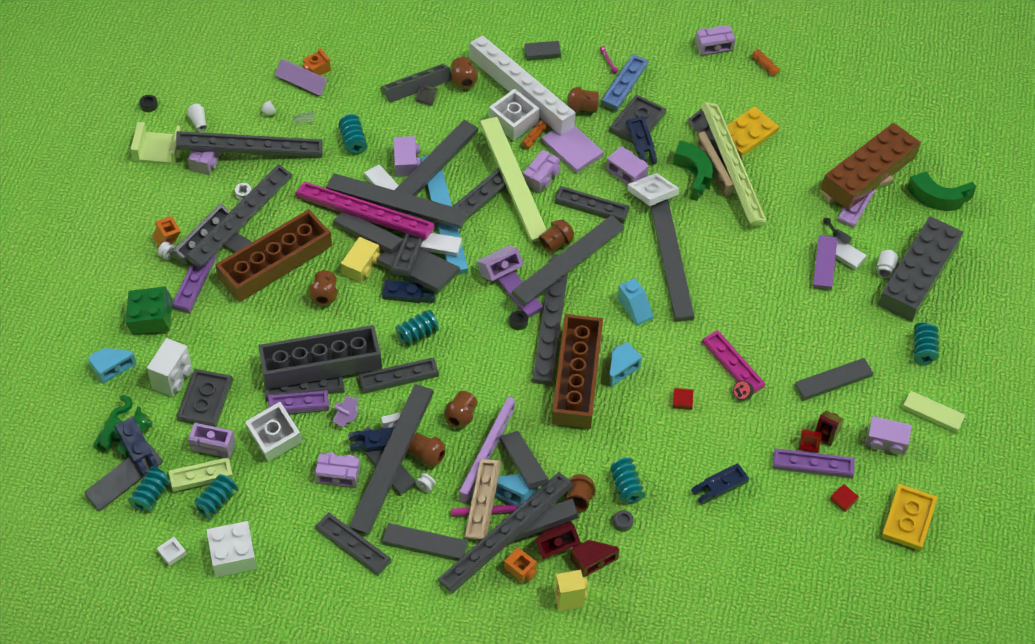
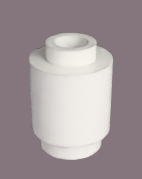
M884 250L879 255L876 270L877 274L882 278H890L895 272L898 255L894 251Z

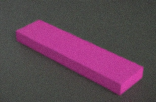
M718 330L703 338L702 343L736 382L741 380L750 382L754 388L753 394L765 388V382Z

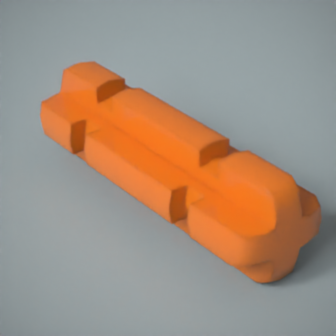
M760 49L753 51L752 57L771 76L779 73V68L773 65L774 63Z
M544 121L538 122L535 128L526 136V139L521 142V145L525 149L531 148L542 132L545 131L547 124Z

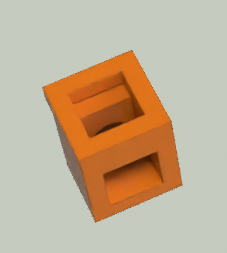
M319 48L318 52L303 58L302 68L318 75H323L331 71L330 59Z
M173 217L156 221V229L152 237L158 247L165 241L170 244L175 243L181 231Z
M518 547L504 561V571L506 573L509 572L521 583H524L526 580L531 581L537 573V562Z

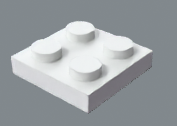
M658 173L628 184V191L649 206L679 194V188Z

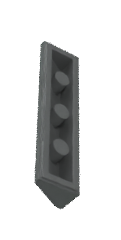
M440 64L383 85L381 90L389 102H394L452 80L451 69L445 64Z
M220 203L169 254L182 263L187 264L189 260L186 259V255L230 211Z
M148 443L152 451L151 453L155 457V460L157 461V464L159 466L163 463V460L154 450V448ZM146 456L140 458L147 472L150 471L151 466ZM129 457L87 489L85 496L100 512L144 478L146 474L142 475L135 462H132Z

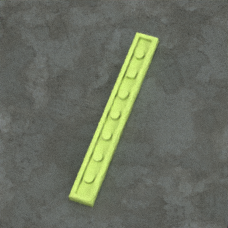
M704 102L701 107L749 223L763 226L767 223L720 108L718 104Z
M498 117L481 120L480 126L530 242L540 241L539 235L547 229Z

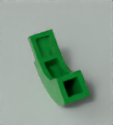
M680 140L675 151L673 165L686 168L694 174L696 179L692 187L690 199L698 201L699 196L704 194L705 189H710L713 173L712 163L706 153L699 147Z
M925 171L911 176L907 188L925 206L941 211H953L961 209L963 201L967 202L973 198L976 185L970 182L955 188L942 187L935 183L928 172Z

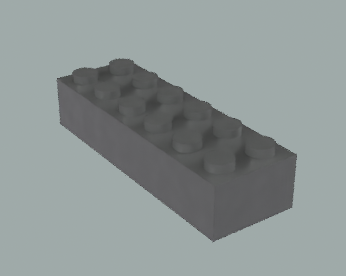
M929 216L884 288L878 306L913 322L959 246L963 231Z
M374 325L258 345L266 389L382 369L381 352Z

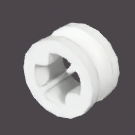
M240 183L235 187L236 198L240 201L251 192V186L247 183Z
M167 241L163 242L158 248V256L163 257L165 260L171 259L172 256L169 253L175 246L170 245Z
M422 473L420 479L415 481L418 488L426 493H430L431 487L436 485L435 480L426 473Z

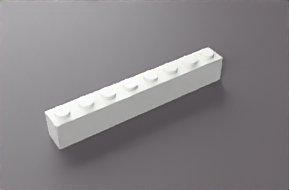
M482 35L470 42L469 58L507 91L511 92L513 89H516L540 108L539 118L559 135H563L574 128L576 112Z

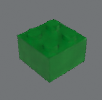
M166 286L128 291L125 323L132 335L170 331L173 299Z

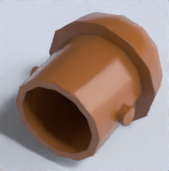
M459 57L453 60L451 64L452 82L460 89H470L477 82V70L466 57Z
M581 86L575 87L568 94L567 105L576 114L579 111L596 113L599 92L582 90Z
M555 220L551 222L549 229L539 235V240L543 247L553 254L564 244L570 245L574 238V231L566 221Z
M322 270L315 274L314 283L309 287V296L316 305L324 307L336 300L338 290L335 287L337 278L334 273Z
M459 391L453 401L445 406L444 417L446 422L455 428H464L473 421L472 413L478 403L476 397L467 391Z
M416 433L407 452L408 455L422 460L423 465L434 467L443 460L446 447L444 442L437 437L431 439Z
M575 474L569 478L574 486L564 496L566 498L565 501L573 498L577 513L588 509L590 499H593L596 487L589 476Z

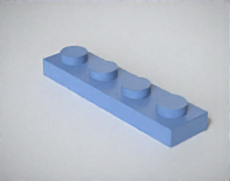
M633 54L602 99L601 105L618 111L648 66V60Z

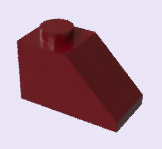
M825 411L820 415L815 431L822 432V443L830 447L832 446L841 430L843 418L829 411Z
M571 521L547 529L535 539L542 559L581 544L575 526Z
M588 540L584 543L581 542V544L571 549L570 559L575 567L581 570L582 576L586 577L618 560L620 549L617 546Z

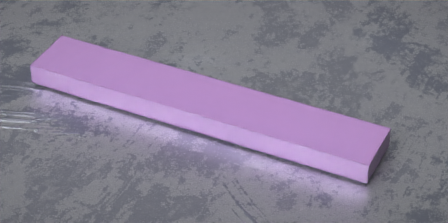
M508 397L459 491V502L468 503L475 488L480 459L489 460L494 452L500 436L503 434L515 410L514 398Z

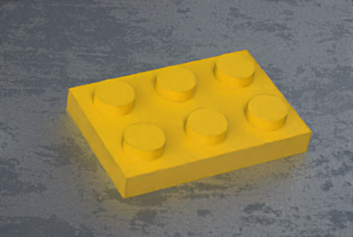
M755 106L727 125L741 157L777 133L780 127Z
M898 484L882 538L921 551L938 497Z

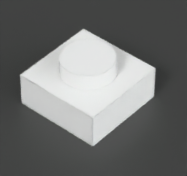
M401 412L381 417L382 429L395 427Z
M175 537L157 548L158 553L168 566H171L187 555L185 549Z

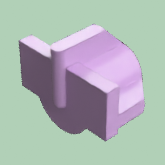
M346 395L343 403L337 402L334 408L338 411L332 422L344 428L347 422L355 420L359 411L358 398L354 397L353 399Z

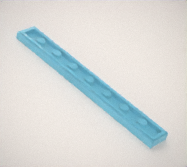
M423 156V157H421V163H422L428 156ZM441 169L427 184L430 199L434 202L452 206L443 170ZM436 222L439 234L460 238L458 228ZM461 244L458 257L445 255L446 261L460 267L458 274L468 272Z

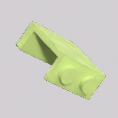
M137 122L131 146L132 160L137 162L176 164L177 158L181 157V150H176V132L181 131V126L177 125L175 134L146 132L145 122Z

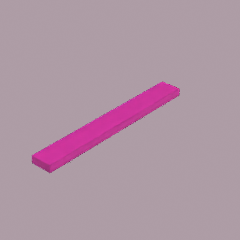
M305 181L295 192L296 198L425 240L435 228L432 222Z

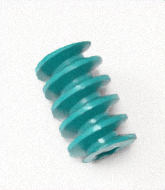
M355 114L343 116L338 123L345 150L350 154H360L368 148L360 118Z
M428 310V312L423 311L421 315L417 314L415 318H410L408 322L404 321L402 326L399 324L395 326L400 341L403 344L408 342L409 345H413L412 338L417 342L419 341L418 335L426 338V331L432 335V328L435 331H439L438 321L431 310Z
M922 322L914 325V360L919 365H929L939 358V329L933 324Z
M632 458L618 459L610 467L619 498L624 503L638 502L646 495L642 491L643 486L640 485V478H637L638 472L635 471L636 465L632 464L634 461Z
M151 466L150 471L141 480V484L132 493V497H129L128 502L137 510L152 511L153 507L150 504H157V500L154 497L161 498L162 495L159 491L165 492L166 487L164 485L169 486L171 482L162 470Z
M219 474L216 480L211 482V486H207L205 491L201 492L200 497L194 500L197 510L205 518L211 520L210 512L217 514L218 511L215 507L217 506L222 509L223 504L221 500L227 503L229 499L226 495L233 497L232 489L239 491L238 486L229 477Z

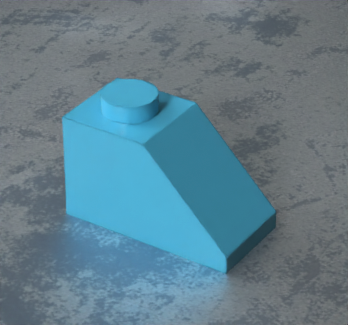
M636 278L619 285L617 299L635 324L638 326L653 319L654 316L646 293Z
M628 342L616 346L612 351L609 377L610 387L641 368L642 356Z
M103 348L88 357L90 368L102 384L136 365L134 353L128 350Z
M520 474L501 476L498 478L495 497L520 507L538 491V487L529 489Z

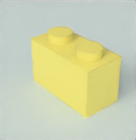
M359 237L341 263L342 275L362 283L365 277H369L374 264H377V258L381 255L379 245Z
M581 570L556 574L554 594L559 612L584 607V599H587L586 589H588V581L586 577L582 576Z

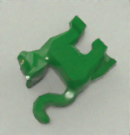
M122 395L120 400L125 405L115 408L110 413L109 418L105 421L104 429L98 434L94 448L102 452L106 449L110 451L112 447L111 442L114 440L119 442L117 451L121 453V459L126 460L130 456L114 426L123 422L118 419V415L129 411L132 408L133 402L129 396ZM138 406L134 419L141 432H144L152 427L153 422L146 414L141 412V407Z

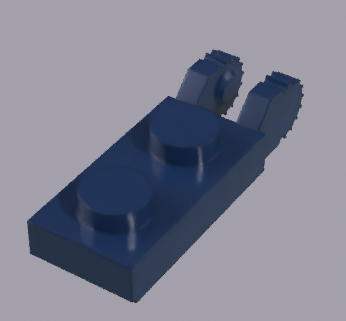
M644 116L627 120L626 125L638 158L647 163L644 153L649 152L651 163L656 164L655 146Z
M385 280L382 299L412 303H434L436 297L433 295L434 291L418 283Z
M133 416L114 426L132 462H135L142 475L147 473V469L140 458L146 456L150 466L158 467L157 461L151 453L152 451Z
M395 427L351 432L348 434L349 440L359 442L351 443L350 450L352 452L384 450Z
M739 463L706 478L703 482L694 486L691 492L697 495L706 488L709 490L708 493L698 499V502L702 505L710 502L713 498L715 499L748 483L749 477Z

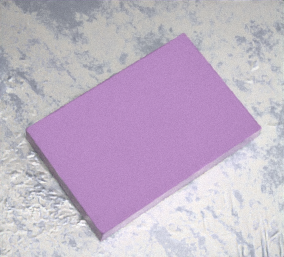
M576 126L563 135H559L555 130H552L541 137V142L575 173L580 172L604 155V152Z

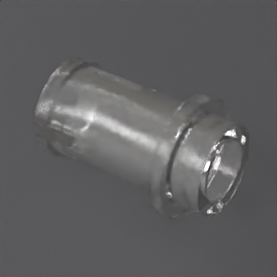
M309 110L308 113L292 115L294 126L307 123L312 125L313 122H316L314 111L310 112Z

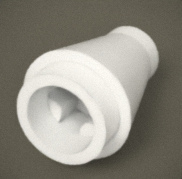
M200 104L189 106L187 115L197 128V131L207 129L204 108Z

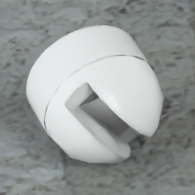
M270 100L262 105L261 109L264 115L271 116L277 113Z

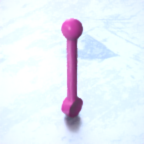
M601 46L600 51L611 66L612 73H617L618 68L613 65L606 53L605 47Z

